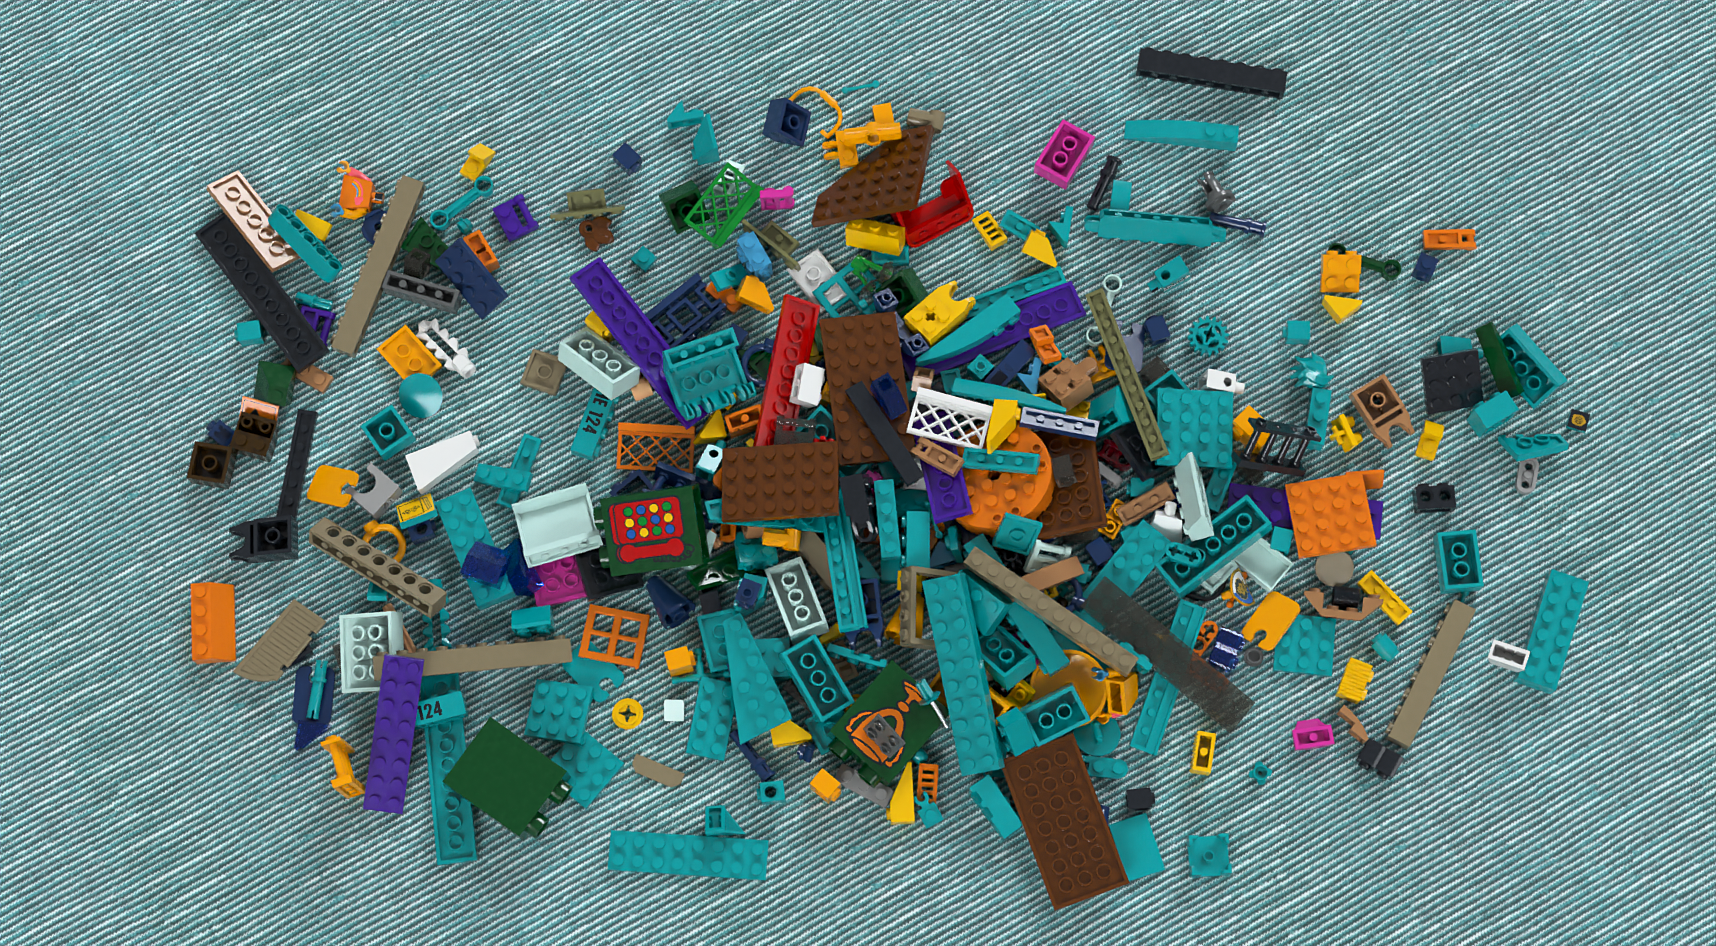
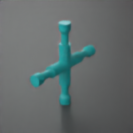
M696 648L694 652L697 657V674L686 675V677L673 676L672 684L685 681L687 683L698 682L699 687L701 676L713 679L720 677L730 678L729 670L721 673H704V663L701 658L702 648Z

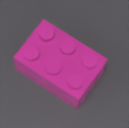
M1062 119L1036 161L1034 173L1066 190L1092 149L1095 136Z

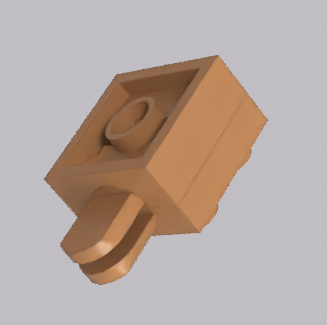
M1068 357L1038 378L1042 393H1045L1051 402L1065 407L1067 413L1094 393L1091 377L1098 373L1097 362L1094 358L1087 357L1076 365Z

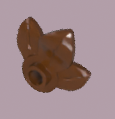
M599 216L592 221L584 220L581 222L579 233L584 237L585 245L588 249L597 252L600 244L614 242V236L608 229L612 223L609 218ZM590 226L592 231H587L585 227Z

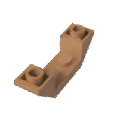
M1309 588V591H1304L1305 597L1322 617L1362 621L1383 605V599H1379L1380 595L1368 594V598L1363 597L1362 613L1358 612L1357 608L1347 607L1346 611L1338 610V606L1327 605V609L1323 608L1325 594L1321 592V589Z

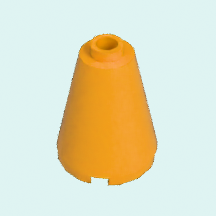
M916 592V638L922 639L924 598L921 597L920 593ZM901 603L884 630V637L889 640V637L894 639V644L899 646Z

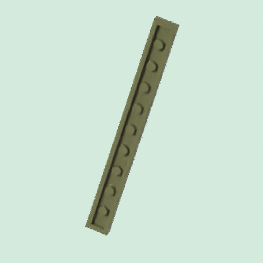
M1103 288L1086 294L1085 297L1151 462L1169 455Z

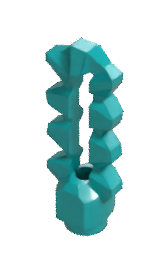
M441 579L428 580L432 584L443 589ZM446 596L447 605L449 603V598ZM442 608L440 610L442 646H448L449 650L452 648V644L446 636L451 633V628L445 622L450 619V613ZM423 614L422 620L428 623V626L423 629V635L429 637L424 648H428V651H436V647L441 646L434 647L432 618L430 619Z

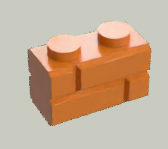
M761 404L724 416L731 439L756 431Z

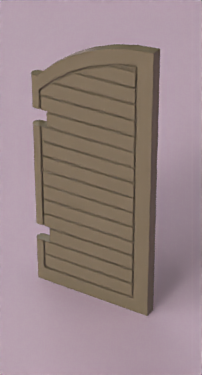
M293 599L233 672L242 678L252 681L277 682L284 674L280 669L283 666L289 668L312 640V637L309 635L312 632L317 634L326 621Z

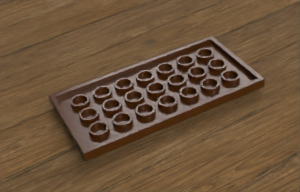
M895 311L820 319L819 325L835 440L839 444V467L890 461L845 393L846 389L860 381L864 383L908 452H910L915 447L913 434L907 433L910 410Z
M1072 733L1039 747H1034L1016 757L1013 755L1005 758V767L1002 770L1054 911L1130 884L1074 734Z

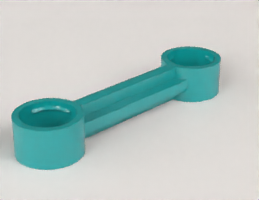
M488 176L478 177L474 182V187L445 210H435L430 216L433 228L437 231L446 230L450 225V219L480 196H490L494 192V184L491 178ZM483 181L490 182L491 187L487 191H480L478 185ZM439 215H443L446 217V222L440 226L435 225L434 219Z

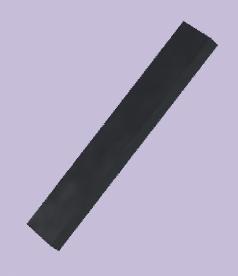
M860 381L846 389V395L906 486L908 487L922 479L924 474L864 383Z
M298 409L276 517L292 515L297 520L318 412Z

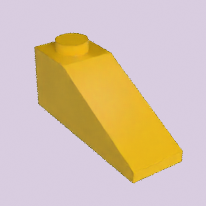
M994 400L986 439L987 454H992L1016 428L1017 420H1021V409L1018 408V400Z
M912 762L907 763L890 801V808H886L887 820H891V825L915 823Z

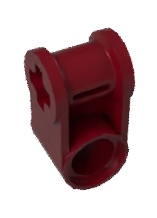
M1104 439V445L1097 452L1098 459L1119 471H1128L1131 468L1130 464H1121L1119 462L1120 458L1125 457L1117 445L1109 439Z

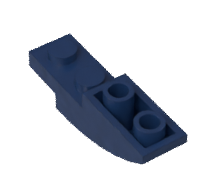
M1021 339L984 379L983 383L1005 387L1036 351Z

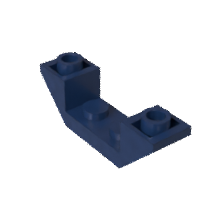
M889 288L872 296L876 313L895 311L902 353L915 357L929 350V346L921 334L918 333L913 336L896 312L899 302Z

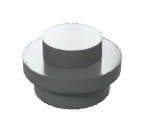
M1256 647L1248 648L1244 653V661L1251 667L1259 666L1263 661V653Z

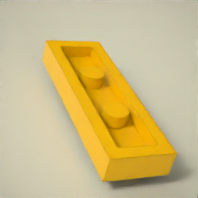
M1372 570L1357 583L1367 595H1380L1379 599H1383V605L1379 608L1397 626L1413 612Z

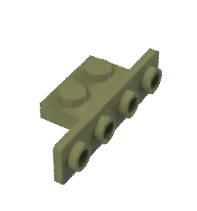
M604 188L572 191L566 193L569 211L550 213V219L555 218V221H564L566 217L573 216L574 219L585 218L584 215L592 214V217L603 216V212H611V215L620 214L622 210H625V204L606 206Z
M745 219L741 221L744 227L743 231L745 233L754 231L762 247L765 248L767 246L771 249L770 252L777 259L781 257L785 261L784 264L791 270L795 269L798 272L801 270L799 263L790 256L800 245L795 238L772 220L761 232Z

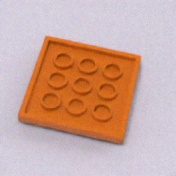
M1362 472L1285 484L1299 559L1376 547L1377 544Z

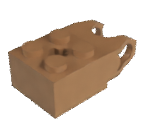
M1385 374L1380 375L1348 396L1373 436L1381 441L1387 449L1393 446L1389 436L1390 427L1399 426L1410 436L1415 433L1411 425L1410 415L1404 407L1405 405ZM1379 399V405L1374 404L1373 400Z

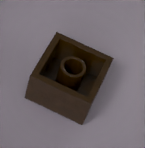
M195 441L186 478L192 484L229 489L237 452L233 447Z

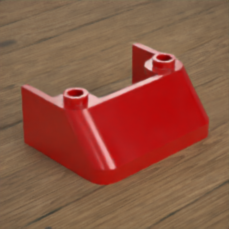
M949 160L945 161L950 177L943 180L940 184L941 196L912 211L906 210L890 213L896 226L905 227V241L912 248H917L968 222L974 215V209L961 173Z

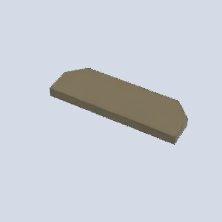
M637 753L632 762L637 774L670 788L680 785L685 776L682 772Z

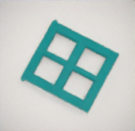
M851 263L812 292L831 318L841 317L836 310L849 300L854 305L861 301L857 294L866 288L864 284H861L853 291L844 280V277L854 270L851 267ZM869 269L865 274L862 273L875 290L881 286ZM837 283L847 296L832 306L823 293ZM873 302L868 307L870 310L874 312L875 306Z

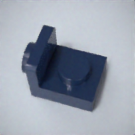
M217 419L216 421L212 420L207 425L206 429L208 431L205 434L219 445L228 446L235 431L220 419Z

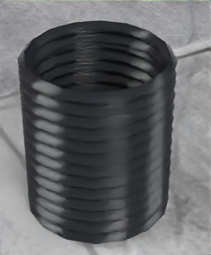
M1336 585L1333 587L1332 606L1358 608L1360 601L1359 588Z

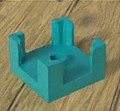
M1229 833L1199 837V835H1189L1186 838L1190 878L1229 876L1232 874V866L1229 863L1228 856Z

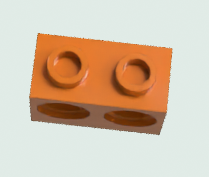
M480 229L463 238L490 273L500 268L496 256Z

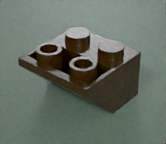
M241 411L229 447H233L237 454L271 462L277 444L279 422Z

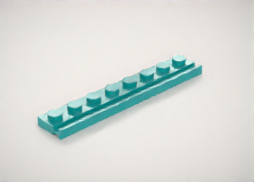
M839 490V516L821 517L839 632L844 633L860 630L859 628L863 627L868 628L851 518L846 516L842 491Z
M1179 599L1129 747L1153 756L1157 755L1207 611L1206 608Z

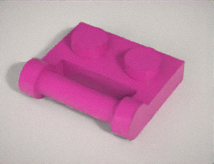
M785 186L783 190H775L774 188L761 190V210L792 209L795 206V201L792 198L794 195L793 188Z

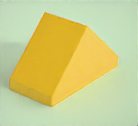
M1324 295L1321 304L1335 322L1340 324L1360 309L1362 300Z
M720 409L714 411L709 416L692 443L695 445L716 443L717 440H723L727 436Z

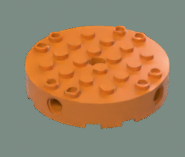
M984 424L976 426V428L979 429L983 427ZM1017 424L1012 433L996 450L1039 454L1041 459L1037 475L962 468L973 514L954 520L966 530L978 535L983 533L984 535L994 537L1005 512L1036 521V518L1042 511L1045 512L1053 498L1054 487L1056 486V470L1046 446L1030 429L1019 427L1020 425ZM971 428L966 431L965 435L973 432V429ZM987 429V433H986V436H985V440H984V444H983V448H982V449H987L986 439H987L988 429ZM977 435L968 438L971 444L979 446L980 440ZM957 446L959 457L962 458L964 448Z

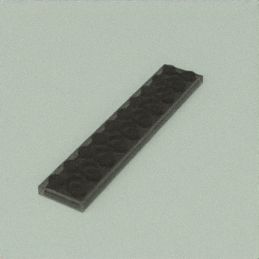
M1106 576L1103 577L1080 605L1081 609L1119 641L1129 643L1139 655L1143 654L1148 657L1149 662L1153 665L1152 668L1228 733H1232L1255 704L1254 701Z

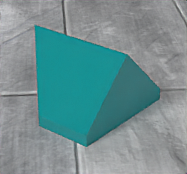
M725 805L705 806L706 836L746 835L726 810Z

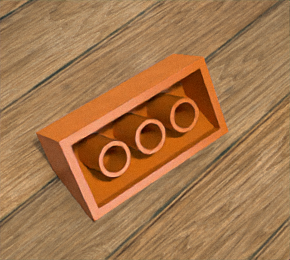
M213 582L191 584L192 660L197 664L236 661L235 586L232 584Z

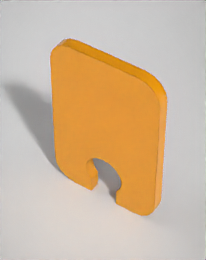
M321 465L313 477L307 492V498L313 502L344 508L349 504L352 495L342 494L341 490L347 483L356 487L359 475L351 470Z
M1270 592L1243 627V638L1252 642L1255 633L1263 630L1267 633V636L1258 644V647L1266 651L1273 650L1301 611L1299 604L1279 592Z

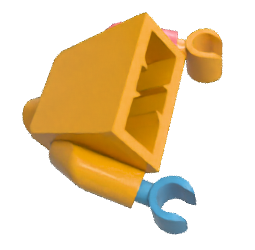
M1097 667L1092 668L1091 671L1098 673L1096 676H1092L1093 679L1103 681L1107 676L1108 712L1105 713L1102 710L1098 715L1099 718L1096 720L1101 724H1106L1110 717L1113 719L1127 715L1138 698V675L1130 671L1125 678L1112 668H1106V671Z

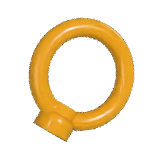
M373 520L363 527L366 533L362 540L368 544L370 539L381 531L392 533L397 538L399 544L398 552L392 559H395L398 563L403 559L406 552V540L403 533L397 527L391 524H378L377 520Z

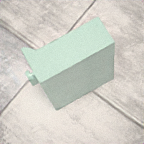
M1263 538L1233 559L1240 570L1246 572L1251 579L1269 593L1294 564L1279 551L1270 549V544Z

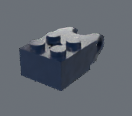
M878 578L861 580L863 598L866 599L864 604L868 628L863 627L859 628L860 630L845 632L849 640L850 649L853 651L856 650L857 638L863 631L872 632L877 647H883L882 638L885 624L880 580Z

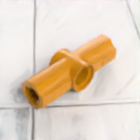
M869 122L864 127L844 129L846 145L866 143L869 146H877L881 141L902 139L900 122L881 125L877 122Z

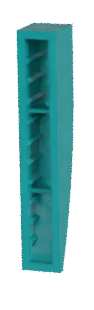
M1131 120L1125 122L1124 139L1235 151L1238 144L1239 126L1183 120Z
M1006 293L916 359V365L921 367L943 361L976 347L994 335H1000L1007 325H1014L1020 319L1021 310Z
M955 378L951 396L989 406L994 405L995 399L1018 400V408L1021 409V415L1023 407L1066 415L1065 407L1032 394L999 385Z

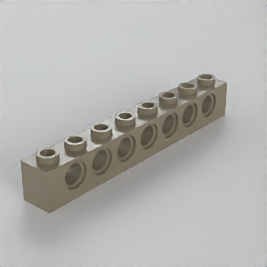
M326 517L309 530L310 544L430 619L446 605L447 592L442 588L432 584L426 578L419 576L411 569L398 563L395 559L385 555L382 551L369 545L366 541L361 540Z

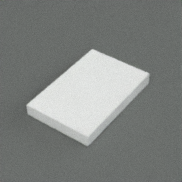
M817 248L798 261L801 267L799 272L789 268L787 271L811 303L820 305L819 313L822 314L826 310L812 292L837 272ZM837 283L823 293L832 306L847 296Z

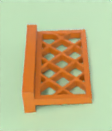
M618 422L616 469L655 471L656 467L651 466L655 463L657 465V461L666 454L672 461L670 466L675 464L678 469L693 473L695 444L692 442L696 436V427L691 426L686 430L684 426ZM623 435H630L635 440L628 448L622 444ZM645 436L651 437L654 441L647 449L639 442ZM664 437L670 438L673 442L666 450L658 443ZM683 438L691 439L690 447L686 451H683L677 444ZM638 443L644 452L635 458L629 450ZM657 444L663 453L654 459L648 451ZM676 445L682 454L673 460L667 452ZM688 451H690V458L686 454ZM628 452L634 461L629 465H621V457ZM647 453L653 462L648 466H642L638 460ZM684 455L689 460V469L680 468L676 463Z

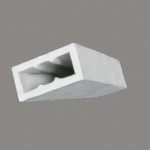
M467 431L405 455L420 494L426 493L479 453L477 447L480 446L477 435L473 436L471 431Z

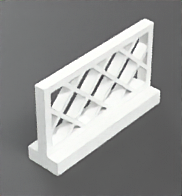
M918 387L907 433L963 448L982 449L993 406ZM918 403L926 405L929 411L921 414L917 409ZM942 409L948 415L939 419L935 411ZM932 413L936 422L928 425L923 417ZM958 414L964 415L966 421L958 424L954 416ZM951 419L955 426L946 430L942 422ZM979 419L985 421V424L977 429L972 421ZM918 420H921L925 426L920 430L912 428V424ZM939 424L943 433L939 435L934 434L930 428ZM970 424L973 432L965 435L961 427ZM958 430L962 437L958 440L952 439L949 433ZM977 435L980 440L979 446L971 444L968 438Z

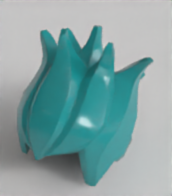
M1311 351L1312 357L1300 358L1294 356L1299 364L1290 367V370H1296L1290 376V379H1299L1294 385L1295 388L1303 385L1310 389L1313 387L1325 389L1334 378V375H1327V367L1323 357L1314 354L1313 351Z

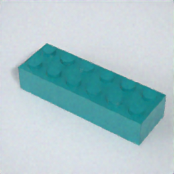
M471 487L435 502L479 610L482 611L515 597L516 594Z
M1245 495L1212 520L1214 536L1191 541L1189 538L1182 543L1200 551L1202 561L1199 566L1194 568L1169 560L1167 556L1155 564L1157 573L1179 599L1185 597L1272 530V523L1248 495ZM1177 548L1171 552L1172 556H1174L1175 553L1182 555V553L1178 552ZM1196 554L1192 556L1185 555L1190 558V562L1198 560Z
M1551 569L1546 574L1523 648L1530 651L1525 669L1515 673L1513 682L1548 694L1556 691L1589 581Z

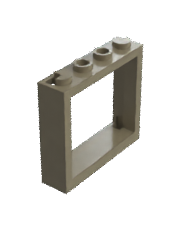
M909 566L901 569L900 646L936 651L934 640L916 638V575L940 578L958 574V572L918 566Z

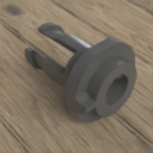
M1213 171L1203 174L1206 178L1205 180L1197 179L1198 184L1202 186V191L1208 199L1205 207L1209 212L1218 213L1224 211L1232 202L1236 201L1231 190L1223 189L1220 182L1214 177Z

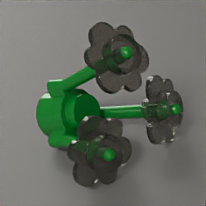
M860 254L854 258L851 263V267L854 268L852 273L865 285L860 291V295L873 292L878 281L875 279L868 283L860 273L865 274L869 268L880 272V281L883 284L885 280L893 277L894 269L891 261L889 263L886 262L881 267L865 259Z

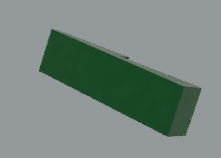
M1493 321L1476 328L1475 332L1500 394L1507 391L1511 398L1520 395L1525 390L1507 358L1510 354Z

